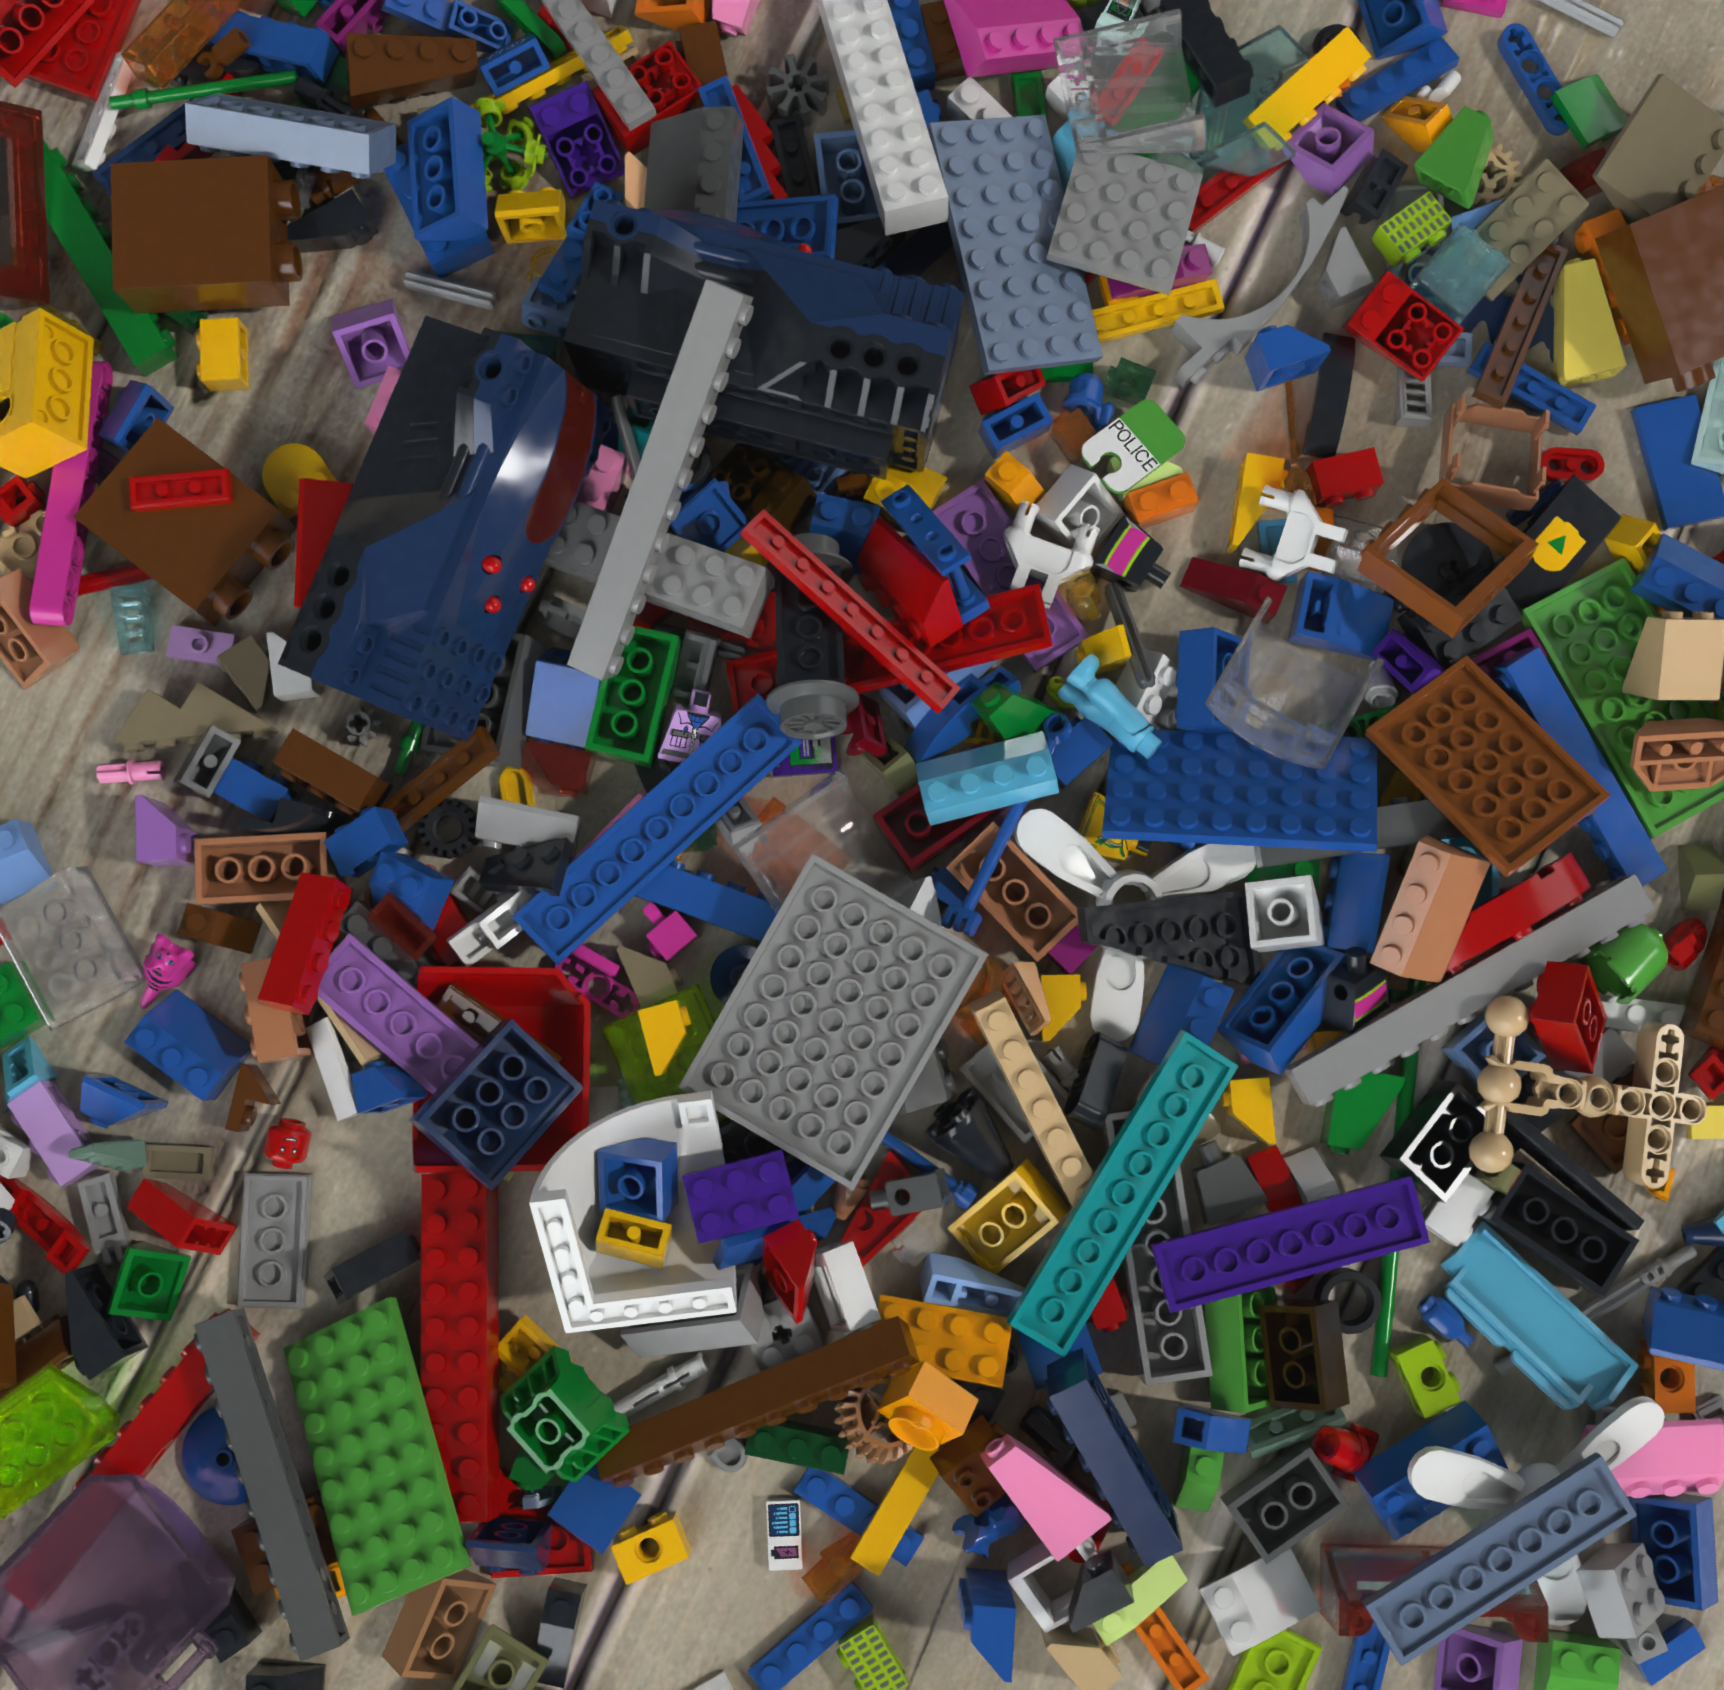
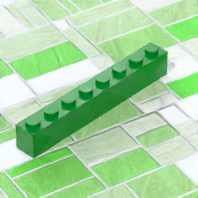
M42 139L12 156L13 164L134 366L145 376H148L179 358L173 349V346L177 344L166 327L161 329L157 320L161 319L159 313L136 314L113 290L112 245L110 244L112 243V235L104 224L99 226L95 219L99 216L98 211L88 198L84 200L80 192L84 188L74 173L68 174L65 166L68 165V162L59 148L52 149Z

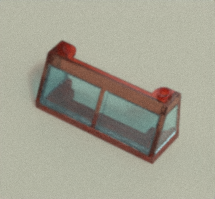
M1320 1543L1321 1615L1339 1636L1359 1637L1367 1634L1371 1630L1374 1621L1362 1601L1446 1547ZM1537 1580L1480 1616L1505 1618L1508 1622L1513 1623L1514 1631L1525 1641L1549 1642L1548 1604Z

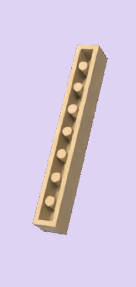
M996 989L969 1003L968 1006L1072 1211L1094 1174L1005 996Z

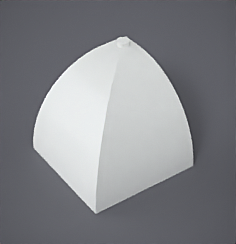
M712 1090L661 1097L612 1113L591 1124L566 1142L548 1161L538 1176L529 1204L565 1333L737 1312L736 1265L718 1270L712 1262L722 1238L698 1243L682 1178L683 1174L725 1163ZM641 1138L677 1143L678 1203L663 1222L672 1225V1238L663 1269L597 1253L595 1240L604 1214L599 1212L597 1151L600 1148Z

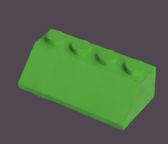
M1275 1285L1205 1304L1204 1323L1213 1376H1209L1208 1387L1211 1409L1247 1413L1270 1406L1258 1305L1276 1300Z

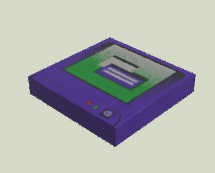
M835 736L820 740L800 739L802 743L773 769V778L837 773Z

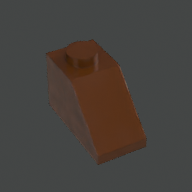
M187 902L177 934L252 954L262 923Z

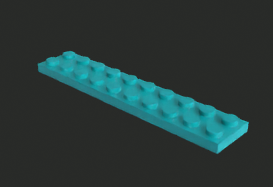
M1179 1031L1006 1319L1009 1325L1065 1358L1237 1070V1064L1188 1032Z

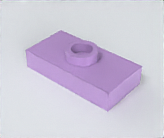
M172 625L166 656L171 659L220 666L217 662V656L237 644L239 637L234 634Z

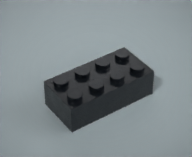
M1512 1161L1511 1164L1522 1171L1508 1195L1499 1191L1493 1193L1490 1198L1492 1200L1490 1208L1484 1215H1478V1217L1588 1292L1604 1297L1640 1240L1527 1164Z

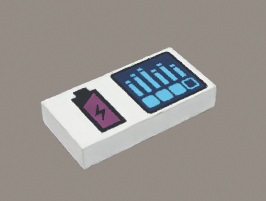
M800 1497L767 1499L769 1571L803 1569Z

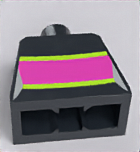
M1124 515L1089 570V573L1111 583L1119 582L1123 588L1132 592H1137L1144 579L1161 589L1171 572L1155 563L1164 550L1163 547L1127 515Z
M1348 948L1346 950V962L1331 971L1327 981L1324 1022L1349 1033L1354 1032L1390 1006L1386 970L1371 964V959L1367 958V951L1364 948Z

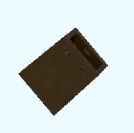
M737 443L708 477L709 479L712 476L718 482L728 481L730 498L749 521L765 509L790 533L815 504L817 495L804 477L755 447Z

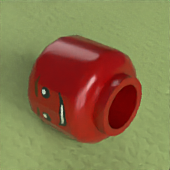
M280 1118L279 1122L270 1125L263 1153L266 1157L273 1160V1166L282 1169H292L293 1164L305 1161L312 1137L311 1131L305 1127V1122L291 1118Z

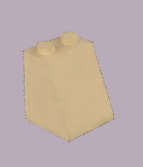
M1662 611L1661 617H1647L1623 683L1622 692L1655 700H1719L1724 660V619L1714 618V612L1692 611V617H1683V612Z

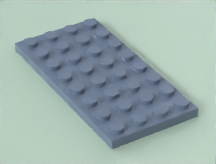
M1032 115L930 123L927 126V130L948 194V225L984 375L1098 362L1103 358L1083 271L1046 260L1064 198L1046 116Z

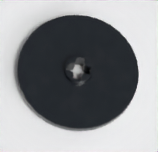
M1443 522L1423 529L1412 538L1404 551L1401 569L1436 592L1474 565H1493L1494 558L1489 546L1457 524ZM1450 564V570L1454 574L1446 577V570L1442 569V566Z

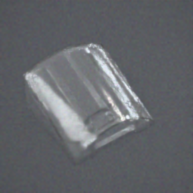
M1180 9L1053 39L1068 124L1076 153H1206V119L1202 113L1195 115L1182 49Z
M1266 597L1208 696L1205 705L1226 727L1257 748L1298 765L1324 769L1384 660L1378 657L1363 677L1333 667L1306 654L1281 638L1261 621L1272 602L1271 598Z
M837 769L732 846L776 914L812 853L894 900L916 886L914 880L905 872L847 782L848 777L840 769Z

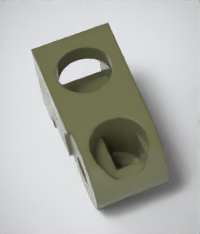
M1510 1164L1503 1171L1487 1173L1474 1165L1469 1174L1493 1190L1494 1193L1499 1191L1508 1195L1522 1171L1513 1164Z

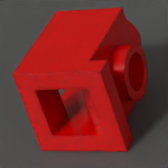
M16 475L0 488V517L11 527L21 525L31 519L30 515L46 507V504L41 499L45 496V493L33 480L27 482Z

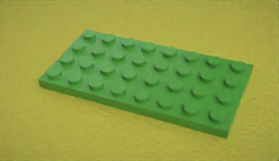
M1623 557L1520 611V614L1523 617L1521 621L1526 630L1531 628L1547 654L1546 659L1647 835L1652 839L1724 799V779L1711 788L1650 792L1630 767L1636 732L1647 721L1692 718L1720 719L1709 700H1655L1622 692L1623 683L1647 617H1660L1650 601L1629 591L1637 577L1626 558Z
M388 1297L284 1347L283 1350L352 1616L362 1614L471 1567L396 1297Z

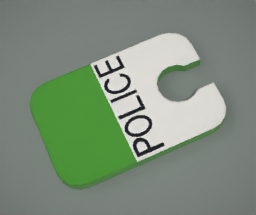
M1143 400L1086 441L1081 450V457L1090 469L1095 467L1105 455H1113L1118 458L1121 465L1120 469L1117 472L1109 473L1101 481L1112 493L1123 494L1179 453L1184 447L1185 436L1157 403L1151 400Z

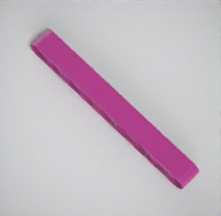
M93 361L87 450L53 466L29 609L31 621L36 625L70 626L74 619L88 528L73 516L95 492L103 438L98 434L101 430V423L108 413L113 383L112 368L107 361Z

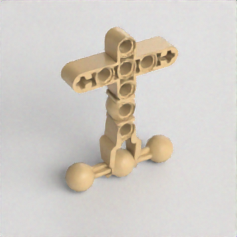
M1507 995L1495 998L1489 1003L1485 1012L1486 1025L1495 1035L1492 1055L1484 1057L1489 1065L1480 1071L1477 1079L1478 1092L1484 1098L1479 1107L1485 1110L1483 1132L1477 1134L1469 1146L1470 1159L1475 1166L1487 1173H1497L1503 1171L1511 1164L1514 1156L1513 1145L1504 1135L1507 1111L1544 1116L1548 1113L1549 1108L1575 1109L1580 1114L1589 1118L1603 1116L1606 1113L1627 1116L1628 1126L1623 1161L1625 1178L1629 1182L1650 1188L1663 1186L1669 1177L1675 1123L1697 1125L1705 1119L1707 1114L1706 1103L1701 1097L1678 1092L1684 1047V1034L1682 1030L1673 1024L1648 1022L1640 1028L1632 1086L1611 1084L1596 1075H1587L1579 1079L1565 1078L1554 1075L1553 1069L1549 1065L1513 1060L1515 1037L1527 1029L1530 1020L1529 1010L1521 1000ZM1658 1066L1659 1072L1656 1076V1068ZM1515 1069L1529 1071L1530 1078L1536 1080L1532 1086L1534 1096H1529L1524 1104L1512 1102L1519 1096L1522 1088L1521 1077ZM1563 1086L1564 1093L1563 1096L1560 1098L1559 1091L1560 1088ZM1594 1091V1099L1591 1102L1590 1095ZM1624 1095L1625 1101L1624 1104L1621 1105V1099ZM1655 1100V1105L1652 1109V1102ZM1685 1104V1110L1682 1112L1683 1105ZM1650 1132H1651V1139H1650V1142L1648 1143V1136H1649V1134H1650Z

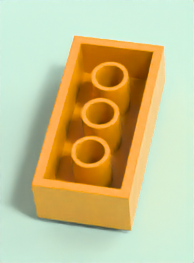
M880 1294L878 1312L881 1319L876 1321L875 1325L899 1316L908 1323L920 1360L919 1363L926 1361L950 1379L1003 1389L1012 1326L1006 1322L1007 1317Z

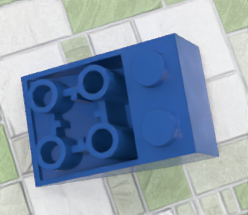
M1308 571L1299 580L1287 642L1377 661L1372 653L1388 633L1394 599L1341 578Z

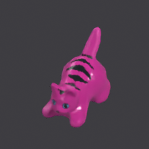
M160 933L156 935L155 942L151 944L149 954L145 956L143 962V972L147 986L141 997V1009L147 1008L161 990L178 987L196 967L195 962L191 960L195 956L191 950L174 944Z

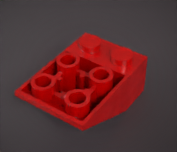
M670 40L627 67L655 107L657 116L629 131L601 88L597 86L591 90L605 123L627 153L630 152L636 155L649 146L651 122L683 113L700 95L698 88L703 85Z
M1389 270L1379 277L1341 327L1363 345L1421 382L1427 378L1464 330L1463 327Z

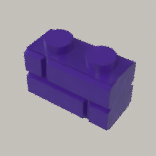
M1394 629L1386 634L1372 653L1412 694H1415L1446 671L1414 639Z

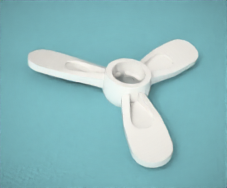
M1042 808L1027 811L1021 815L1014 830L1016 844L1024 854L1059 879L1096 896V906L1113 905L1115 893L1124 884L1139 887L1145 892L1146 901L1204 895L1246 877L1253 871L1256 865L1254 846L1202 843L1186 851L1150 876L1130 869L1115 872L1082 835L1051 811ZM1103 948L1095 973L1089 1013L1091 1027L1095 1032L1099 1031L1117 1042L1128 1039L1135 1032L1139 1024L1143 998V958Z
M1645 1396L1634 1397L1623 1403L1596 1426L1559 1464L1553 1465L1547 1462L1531 1463L1522 1467L1516 1473L1475 1455L1440 1446L1425 1447L1418 1451L1411 1459L1407 1471L1408 1480L1417 1494L1432 1501L1467 1509L1505 1510L1595 1452L1599 1453L1604 1458L1609 1469L1613 1470L1656 1436L1663 1426L1665 1415L1663 1409L1652 1398ZM1578 1554L1530 1584L1535 1610L1540 1618L1550 1625H1570L1579 1620L1585 1613L1587 1601L1576 1571L1581 1566Z

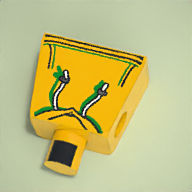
M1094 792L1090 797L1077 832L1106 861L1122 863L1125 861L1128 851L1146 857L1152 841L1102 838L1105 796Z

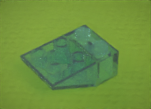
M1460 222L1409 286L1457 324H1460L1509 268L1511 263L1506 260L1500 250L1492 248L1484 242L1474 229L1466 227Z

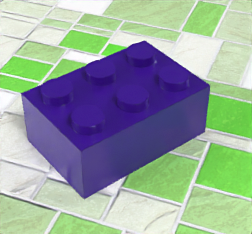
M782 1149L693 1171L682 1176L699 1244L799 1218Z

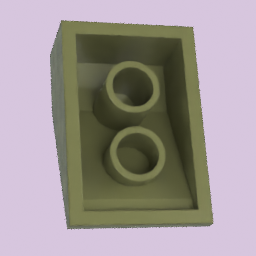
M491 1624L452 1690H532L550 1660L499 1627Z

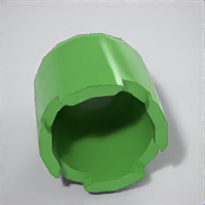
M1642 923L1632 928H1628L1627 925L1617 930L1618 937L1604 944H1600L1599 941L1589 948L1590 952L1587 955L1579 958L1580 961H1584L1586 965H1589L1597 990L1604 995L1609 991L1618 997L1616 1002L1619 1004H1629L1664 970L1668 962V950L1663 941L1662 934L1656 928Z

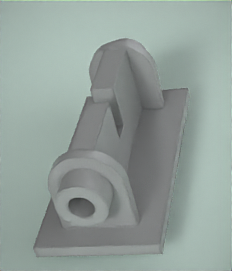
M550 594L548 600H543L540 604L539 611L542 613L537 623L576 640L586 610Z

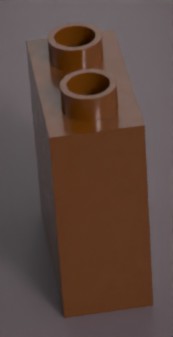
M268 155L110 164L113 290L136 314L290 306L289 282H300L302 280L303 265L297 242H288L287 220L300 219V195L295 180H283Z
M1724 185L1595 238L1644 384L1671 378L1675 391L1680 392L1716 378L1711 362L1724 357Z
M157 418L73 517L212 625L216 626L223 617L227 620L235 619L247 608L253 597V590L248 586L264 567L269 570H275L287 560L295 543L290 536L297 528L278 508L232 473L233 503L133 512L130 509L129 477L224 469L223 466L160 418Z

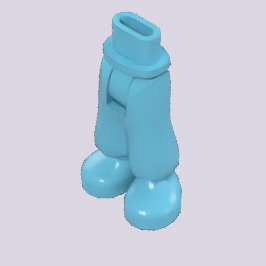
M1091 653L1071 672L1066 680L1067 682L1060 688L1057 696L1066 703L1074 704L1081 715L1103 727L1120 743L1126 746L1128 750L1133 753L1138 751L1146 759H1149L1162 741L1152 733L1154 728L1152 726L1148 727L1147 719L1127 700L1115 684L1106 678H1095L1100 661L1097 656Z

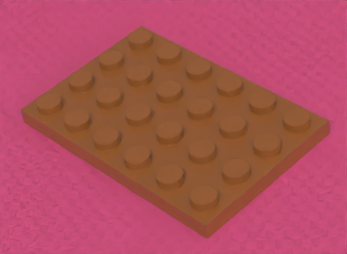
M1467 655L1368 727L1365 733L1506 878L1605 803L1611 795Z

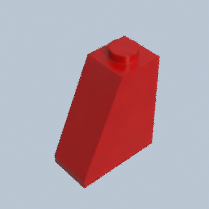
M146 1178L142 1180L126 1206L176 1248L221 1255L238 1227L171 1185Z

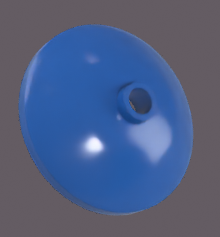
M214 1406L202 1413L192 1423L186 1433L181 1454L183 1470L192 1488L206 1500L220 1505L244 1504L248 1498L245 1485L241 1484L237 1478L236 1465L238 1463L234 1451L229 1449L225 1439L227 1428L224 1419L218 1415ZM221 1453L228 1454L230 1458L228 1464L221 1461Z

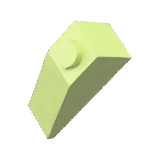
M1173 1555L1148 1567L1144 1565L1127 1577L1132 1583L1134 1603L1092 1623L1106 1646L1136 1628L1188 1581Z

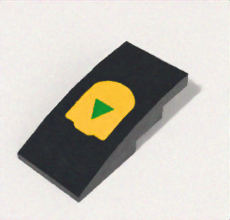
M1573 474L1527 522L1528 526L1522 531V533L1539 543L1529 564L1505 587L1512 600L1522 609L1558 592L1622 518L1576 475ZM1501 556L1493 564L1494 569L1505 559V557Z

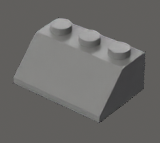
M480 795L475 837L483 840L482 846L501 850L502 844L515 847L514 850L567 837L574 845L570 857L573 859L582 820L579 816Z

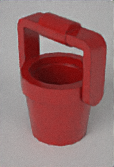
M1353 1422L1350 1428L1325 1426L1315 1433L1312 1447L1315 1455L1320 1460L1334 1467L1331 1472L1332 1474L1357 1483L1352 1472L1363 1468L1364 1464L1371 1460L1379 1434Z

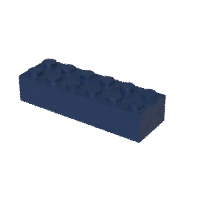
M1081 1348L1066 1355L1065 1358L1062 1357L1046 1365L1047 1379L1044 1380V1384L1049 1395L1045 1396L1047 1405L1054 1416L1059 1414L1064 1423L1062 1424V1430L1069 1444L1075 1443L1080 1451L1078 1458L1085 1472L1091 1471L1096 1479L1094 1485L1102 1501L1107 1499L1112 1507L1110 1513L1118 1529L1122 1527L1125 1529L1128 1535L1126 1536V1541L1134 1556L1139 1555L1145 1566L1148 1567L1182 1551L1183 1546L1177 1514L1084 1349Z

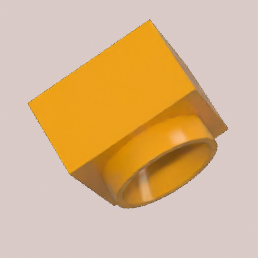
M923 1361L911 1367L910 1371L892 1377L876 1411L889 1419L890 1430L900 1440L921 1450L934 1451L938 1449L940 1444L964 1434L979 1399L929 1363Z

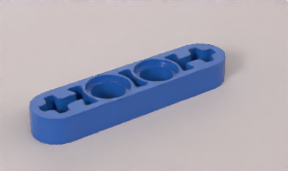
M1517 23L1508 25L1500 35L1497 43L1502 57L1547 132L1555 136L1564 135L1569 131V127L1565 121L1564 123L1561 120L1555 121V116L1558 118L1562 117L1557 108L1552 106L1553 102L1551 99H1543L1537 93L1538 87L1545 86L1551 90L1553 95L1555 91L1562 88L1528 29ZM1509 37H1510L1511 39H1516V38H1517V39L1519 40V43H1518V44H1517L1516 42H1511V43H1510V42L1508 41V39H1509ZM1522 61H1532L1536 65V72L1528 73L1524 71L1521 66Z

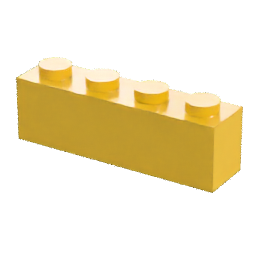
M1347 26L1242 122L1265 150H1268L1273 145L1279 149L1292 137L1289 131L1297 123L1303 127L1318 114L1314 110L1323 100L1326 104H1329L1342 92L1339 86L1347 78L1353 82L1367 70L1364 63L1372 56Z

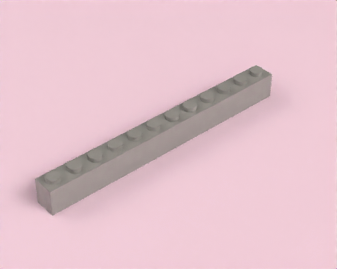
M706 279L567 662V665L601 681L617 675L622 668L624 657L621 655L625 645H628L634 636L635 627L632 625L636 614H640L645 606L646 596H644L647 584H650L656 576L658 565L655 564L659 552L664 551L669 541L667 530L670 522L674 521L679 514L681 492L691 482L693 470L690 469L694 457H698L704 447L705 438L702 436L706 425H710L715 417L717 406L714 403L718 392H722L726 387L729 373L726 372L730 360L734 359L739 352L741 339L738 338L742 327L749 323L753 314L754 307L751 303L754 297L716 281Z
M1636 874L1620 876L1585 896V899L1576 905L1564 908L1531 927L1533 931L1518 940L1511 938L1464 965L1465 968L1449 977L1446 975L1441 983H1432L1381 1012L1354 1032H1346L1288 1065L1285 1073L1302 1103L1307 1105L1314 1104L1315 1107L1326 1104L1334 1098L1332 1093L1342 1087L1344 1091L1356 1087L1362 1082L1360 1077L1370 1071L1373 1074L1382 1072L1391 1066L1389 1062L1391 1059L1398 1055L1404 1058L1417 1052L1420 1049L1418 1044L1428 1038L1432 1042L1445 1036L1448 1033L1446 1028L1456 1022L1458 1025H1463L1477 1017L1475 1012L1484 1006L1487 1008L1488 1004L1495 998L1504 996L1512 990L1518 993L1534 984L1532 979L1540 973H1544L1547 961L1563 962L1568 958L1572 960L1579 959L1590 952L1589 946L1599 941L1600 944H1604L1618 937L1617 930L1627 925L1628 928H1632L1646 921L1645 915L1653 911L1655 907Z

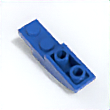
M383 0L381 8L382 11L409 22L408 28L430 37L476 39L477 51L490 54L510 44L514 24L460 0H454L452 3L446 0Z
M598 182L594 183L567 226V237L538 281L539 291L565 303L568 302L576 287L580 284L584 235L594 200L605 202L608 199H612L621 203L624 200V194Z
M999 666L980 680L971 673L957 683L961 689L939 714L932 709L927 712L913 730L903 748L910 754L916 764L936 759L973 734L970 723L980 718L971 703L994 682L1019 691L1022 689L1019 679L1003 666Z

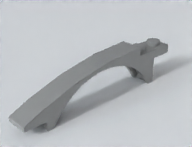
M1345 185L1323 205L1314 197L1305 204V210L1299 216L1303 242L1299 267L1294 279L1279 296L1260 309L1238 317L1201 319L1181 315L1175 321L1171 333L1193 355L1179 368L1174 378L1182 389L1190 381L1196 384L1208 372L1206 367L1212 361L1218 364L1230 351L1237 356L1256 337L1258 331L1263 329L1276 316L1306 275L1338 217L1349 191Z

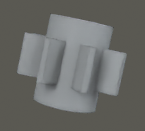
M357 705V711L344 713L348 718L346 724L341 725L340 728L350 732L347 737L348 741L354 743L359 738L361 745L367 747L368 740L372 738L380 739L377 734L378 728L383 727L384 723L374 719L378 713L372 708L366 714L364 707ZM362 720L368 722V725L363 726L361 732L357 729V726H361Z

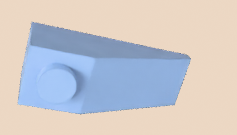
M933 1252L927 1253L919 1277L923 1302L1007 1318L1025 1289L961 1258Z

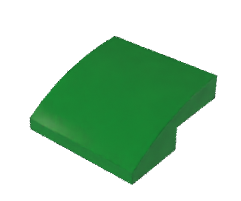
M1598 74L1571 83L1555 91L1550 97L1583 150L1600 140L1605 142L1618 135L1628 121Z

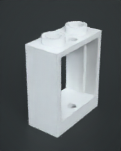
M854 1242L832 1243L817 1249L813 1282L831 1331H842L844 1335L854 1334L871 1327V1323L880 1320L881 1317Z
M1091 1536L1076 1547L1085 1562L1097 1554V1548ZM1042 1542L1008 1562V1582L1044 1632L1048 1633L1069 1621L1068 1608L1074 1589L1051 1601L1031 1574L1055 1559Z

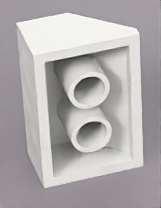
M326 1017L307 1027L306 1031L337 1121L360 1115L357 1114L352 1074L364 1070L365 1065L362 1066L331 1019ZM387 1055L372 1061H384L386 1066H390V1058Z

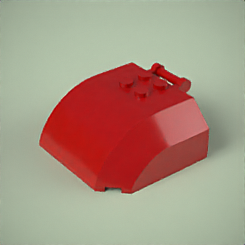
M419 967L416 989L434 1005L437 1006L453 982L457 983L505 1018L513 1019L525 1032L563 1057L559 1064L584 1087L509 1172L542 1171L548 1161L566 1142L589 1126L591 1002L566 979V976L558 968ZM390 1058V1066H399ZM428 1090L427 1098L413 1102L412 1116L433 1095ZM412 1123L413 1171L415 1173L468 1172Z

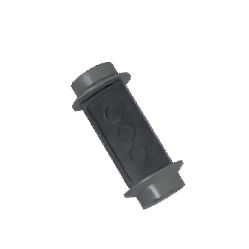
M816 533L793 535L846 584L850 583L854 576V569L846 558L840 556V546L836 540ZM768 562L765 567L769 569L775 578L772 588L775 590L778 687L768 694L766 705L772 713L780 716V729L787 736L803 740H820L837 736L847 728V714L852 712L859 704V694L857 691L846 685L844 629L773 564Z

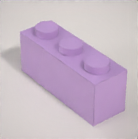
M40 1081L7 1104L12 1112L10 1117L13 1123L18 1128L24 1130L30 1139L28 1141L30 1149L37 1156L42 1157L47 1165L46 1172L53 1182L60 1186L73 1185L100 1167L99 1165L69 1158L68 1151L72 1148L95 1142L54 1081Z

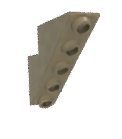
M197 682L181 708L161 695L147 689L114 739V742L123 745L124 752L137 753L145 751L144 747L156 746V749L162 750L177 748V743L188 742L189 746H195L210 725L216 726L241 740V737L253 736L254 740L273 739V734H278L280 731L211 688Z

